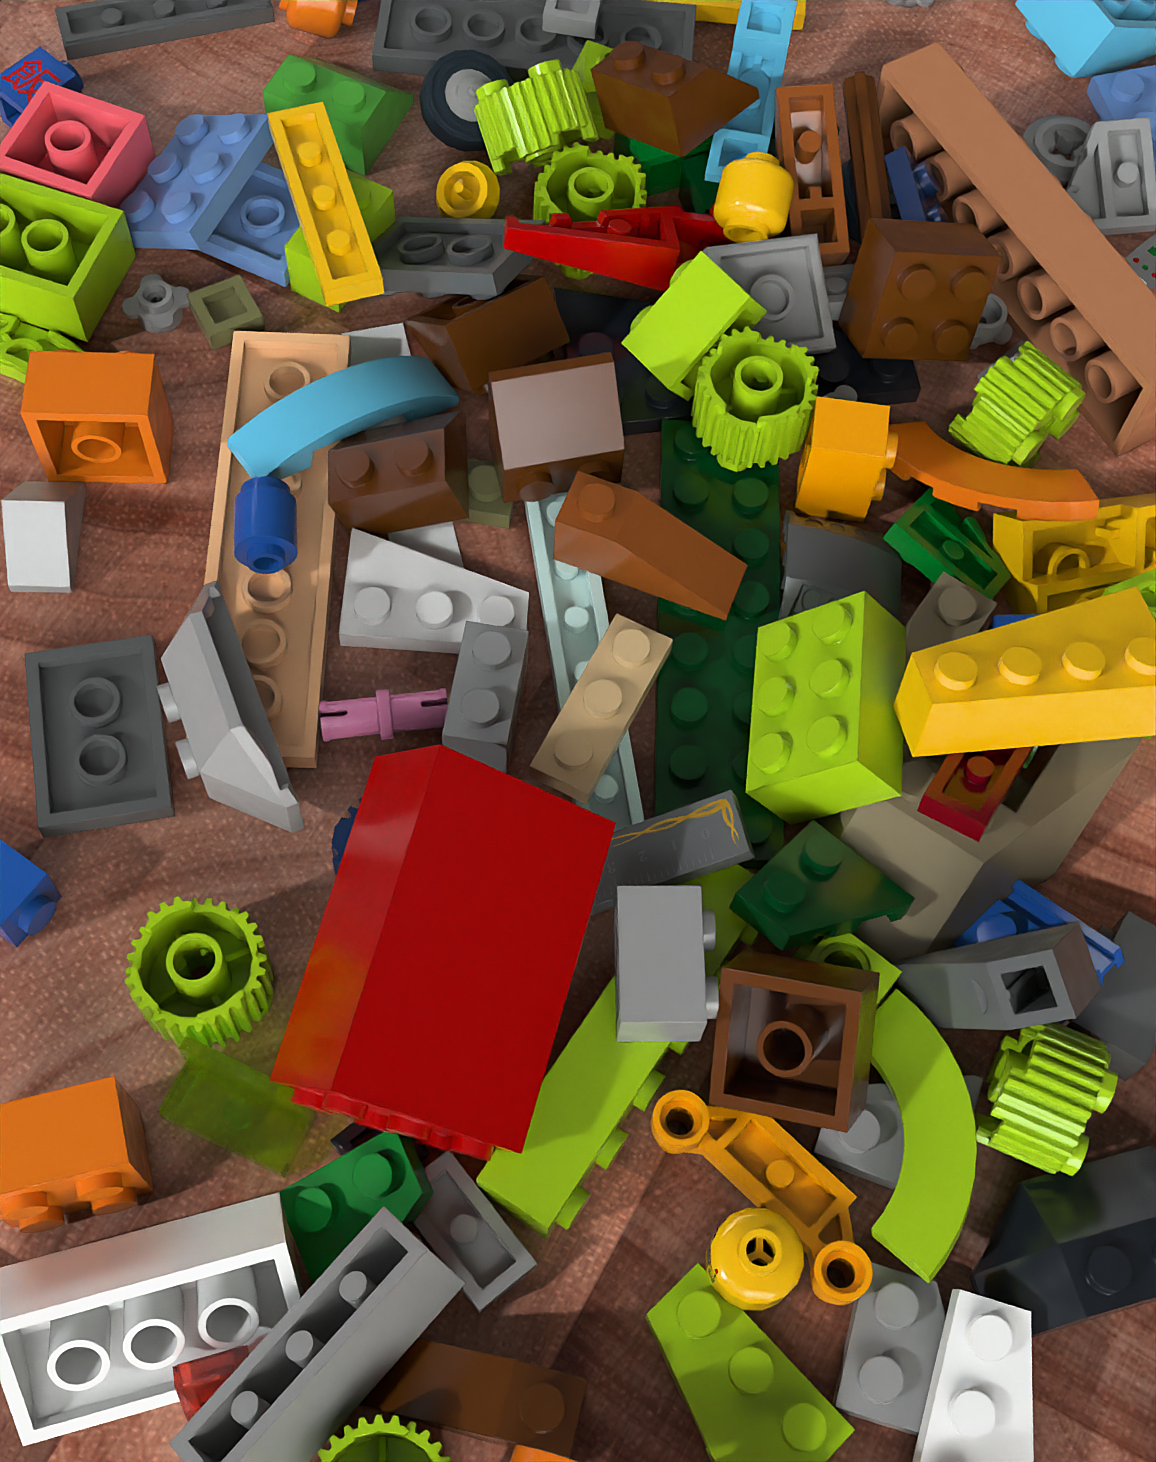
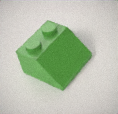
M288 54L262 91L266 114L323 101L345 168L366 176L414 103V94L320 58Z

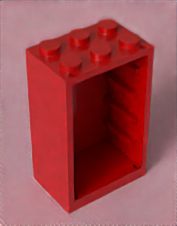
M441 744L375 756L269 1081L293 1088L294 1091L290 1102L327 1114H333L334 1112L354 1118V1123L394 1135L399 1133L415 1138V1143L452 1154L457 1152L485 1161L491 1160L494 1149L522 1154L616 822Z

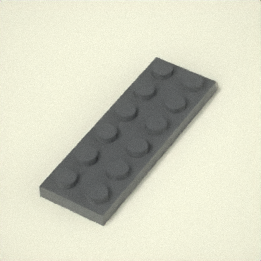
M381 0L372 51L373 71L426 75L439 58L455 50H476L493 57L505 67L512 81L516 83L530 78L528 70L545 61L559 59L562 69L568 68L571 71L587 40L610 48H615L617 45L629 40L637 41L643 45L673 55H679L692 61L696 5L647 0H603L595 39L542 31L543 11L546 0Z

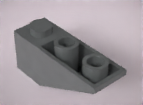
M1079 922L890 962L902 971L894 984L895 987L912 1001L936 1028L1013 1030L1075 1019L1102 989Z

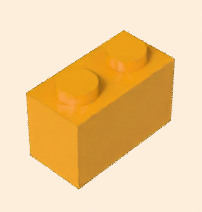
M816 397L798 464L794 513L864 523L871 500L881 501L886 480V468L892 469L895 462L898 432L888 431L890 406Z

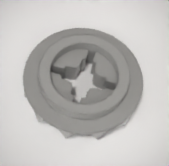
M1047 116L1033 122L1026 129L1023 138L1030 150L1047 170L1055 175L1062 186L1070 181L1092 126L1070 116ZM1054 149H1058L1061 154L1053 155L1052 152ZM1071 154L1070 161L1066 160L1063 155Z

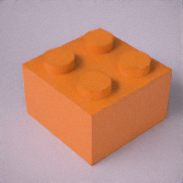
M71 349L30 351L20 413L48 481L168 484L174 421L155 354H144L129 350L116 353L77 352Z
M115 1076L0 1104V1219L10 1227L15 1228L19 1226L21 1233L47 1231L64 1224L65 1214L92 1208L93 1214L96 1215L117 1213L134 1207L137 1204L136 1196L155 1192L141 1110Z

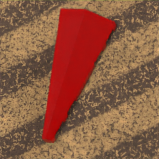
M713 203L709 213L701 214L683 212L679 205L601 210L596 221L572 222L568 212L553 213L549 224L537 225L520 223L516 216H506L503 233V249L664 292L670 287V280L674 272L686 261L693 260L700 251H703L706 247L736 244L737 242L727 238L723 233L724 229L713 216L715 203ZM781 233L778 234V235H776V236L773 237V238H768V239L780 238Z

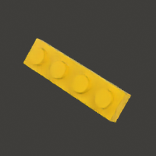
M323 101L267 113L271 136L326 307L383 294V277Z

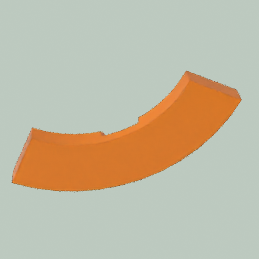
M926 421L889 424L888 431L898 432L895 462L893 468L889 470L904 481L913 477L933 487L932 495L938 499L974 511H978L982 504L1017 509V519L1084 521L1097 518L1100 500L1078 469L1044 470L1000 464L971 455L949 444L939 437Z

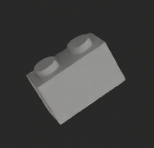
M466 621L442 732V743L444 746L506 774L528 667L529 631Z
M617 886L613 907L616 1042L700 1041L707 1024V1019H717L719 1006L717 977L705 976L704 951H714L715 947L714 910L702 909L701 886Z

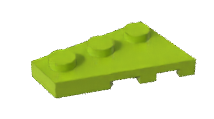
M699 1263L646 1314L647 1324L682 1400L686 1402L707 1447L705 1449L711 1462H826L855 1431L741 1308L726 1302L717 1293L711 1284L707 1272Z

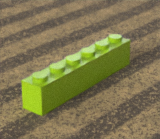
M738 864L676 885L701 886L702 909L714 910L715 947L714 951H704L705 976L717 977L718 994L722 967L729 962L741 941L752 947L761 935L729 909L735 893L754 876L753 873ZM614 975L543 1079L522 1154L496 1149L491 1160L486 1163L476 1178L477 1187L488 1201L545 1240L549 1238L557 1224L568 1231L591 1193L582 1188V1185L597 1164L606 1171L609 1169L629 1137V1134L620 1128L634 1106L645 1112L666 1080V1076L657 1070L670 1050L682 1055L691 1042H616Z

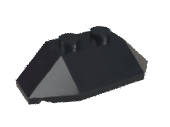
M1149 1145L1082 1164L1073 1176L1056 1171L1055 1174L1049 1173L1019 1182L988 1241L982 1257L979 1258L970 1276L975 1293L1031 1311V1337L1155 1302L1156 1149Z

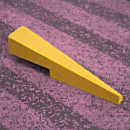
M1156 493L1101 499L1099 501L1097 518L1084 521L1017 519V510L993 513V551L998 554L1011 574V578L1001 589L1015 615L1044 614L1102 596L1107 587L1156 569Z

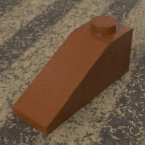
M833 83L776 87V158L779 160V165L790 173L795 185L786 226L783 232H781L780 238L817 233L822 267L841 265L850 253Z
M578 471L555 520L553 559L726 621L745 575L747 564L639 492Z

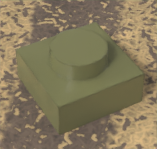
M240 274L187 294L190 310L212 351L231 344L234 331L262 332L265 330L263 315Z
M467 458L469 518L459 521L510 529L516 501L503 502L494 462Z

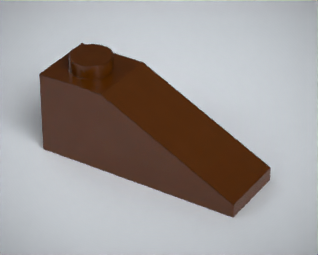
M417 1338L358 1406L392 1416H399L406 1420L513 1450L515 1445H522L570 1458L588 1379L516 1359Z

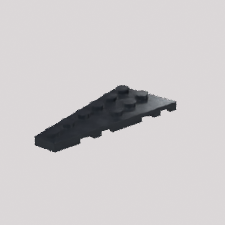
M554 287L553 298L570 339V342L562 345L564 360L607 352L612 353L623 436L660 432L662 419L693 420L691 411L694 395L687 401L669 390L621 343L630 333V327L635 317L643 309L655 303ZM833 330L836 348L831 352L807 355L814 357L813 366H817L819 369L816 385H818L816 396L824 397L829 393L835 392L837 387L846 385L856 391V402L894 405L916 402L921 387L913 360L862 358L844 332Z

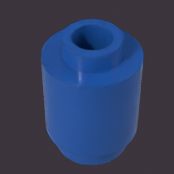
M267 476L255 477L242 484L240 493L234 500V556L241 564L256 573L272 574L279 572L297 558V502L290 493V487L284 481Z

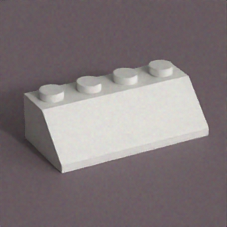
M280 1193L266 1195L1 1267L0 1382L22 1445L26 1446L217 1391L304 1295L296 1252Z

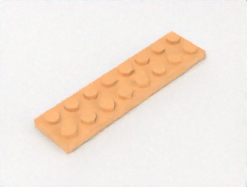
M234 331L204 585L213 581H218L285 767L317 768L321 723L319 703L323 699L338 516L328 504V451L341 440L313 451L312 466L310 468L281 479L288 484L290 493L297 502L298 554L294 562L285 566L279 572L261 574L250 570L234 556V500L240 493L242 484L252 478L228 448V438L259 413L289 394L318 379L350 367L351 339L350 335Z

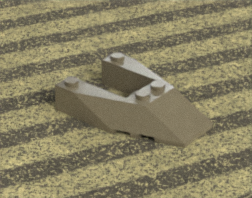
M943 571L905 626V670L912 652L983 632L997 603ZM903 734L902 796L814 820L915 898L907 914L902 919L890 922L887 915L866 920L861 922L858 929L851 934L888 962L954 948L953 943L998 899L1003 902L1014 891L1012 885L1018 879L1034 889L1055 874L1143 737L1059 744L1034 784L1020 775L1016 777L981 840L977 842L917 811L924 792L948 754L912 757Z

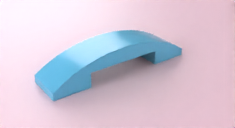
M796 0L741 1L727 75L757 87L760 98L713 134L704 180L720 183L723 168L733 160L745 158L751 152L768 153L775 119L776 87H781L797 6Z
M396 356L372 360L318 379L277 401L228 438V448L251 478L267 476L281 480L312 466L313 451L401 414H403L407 421L430 417L458 405L460 396L427 357Z

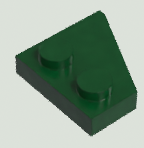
M812 820L735 893L729 909L781 951L810 944L818 936L837 937L855 932L860 923L885 915H887L890 922L900 920L907 914L915 898Z

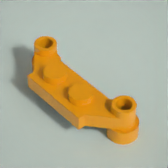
M687 1090L670 1091L658 1100L651 1117V1130L659 1147L670 1154L685 1152L703 1155L754 1205L782 1215L798 1233L809 1261L811 1287L814 1294L820 1300L835 1305H846L856 1301L868 1290L873 1277L872 1264L866 1252L854 1243L848 1209L857 1196L773 1118L723 1107L706 1106L698 1095ZM671 1120L681 1121L686 1125L689 1133L676 1135L668 1129L666 1123ZM827 1267L837 1268L843 1273L846 1281L845 1288H838L831 1284L827 1277Z

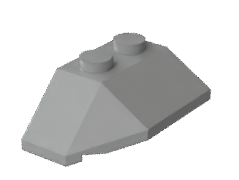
M218 581L207 583L203 586L161 657L169 682L156 686L168 722L171 723L182 719L188 738L176 741L175 743L187 778L191 779L201 775L207 794L213 800L291 833L305 829L297 797Z

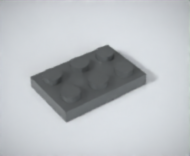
M400 217L371 243L383 277L384 293L379 295H391L397 292H421L423 296L429 298L440 297L446 294H468L477 300L491 299L502 294L505 287L524 268L531 264V260L534 257L503 249L505 219ZM518 220L520 223L546 224L545 220Z
M153 635L24 653L37 825L42 836L45 838L175 817L164 709L156 687L161 685L157 646Z

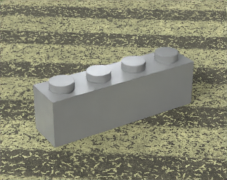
M383 1206L169 1443L183 1462H309L465 1285V1282Z

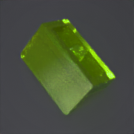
M185 1036L178 1048L185 1060V1064L158 1109V1114L161 1118L284 1178L318 1116L316 1110L290 1102L294 1091L293 1088L269 1081L270 1076Z

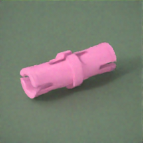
M446 688L389 695V689L376 690V697L326 702V700L320 701L319 711L321 714L320 721L323 741L328 742L332 739L379 734L381 735V741L394 739L393 733L443 728L448 708Z

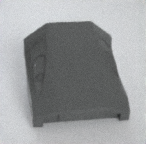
M786 510L782 533H785L783 542L786 543V550L782 561V566H785V573L781 584V589L784 592L778 621L866 591L900 622L902 560L898 552L883 539L886 533L866 531L846 524L797 517L793 511Z

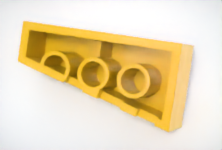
M1135 586L912 652L893 704L912 757L1155 736L1156 621L1138 587Z

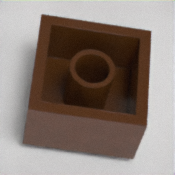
M869 218L838 325L862 358L966 361L1002 256L974 224Z
M746 949L734 957L721 969L719 1006L708 1105L848 1133L866 1108L880 973Z

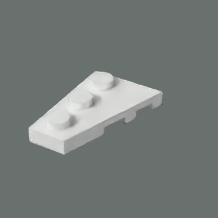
M352 528L339 626L340 646L459 654L466 621L527 630L529 592Z

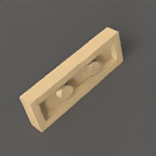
M616 613L529 766V777L587 804L669 656L673 639Z

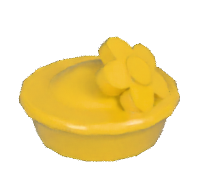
M462 161L449 167L441 175L437 184L436 204L439 214L443 218L490 219L500 202V185L497 176L487 165L478 161Z

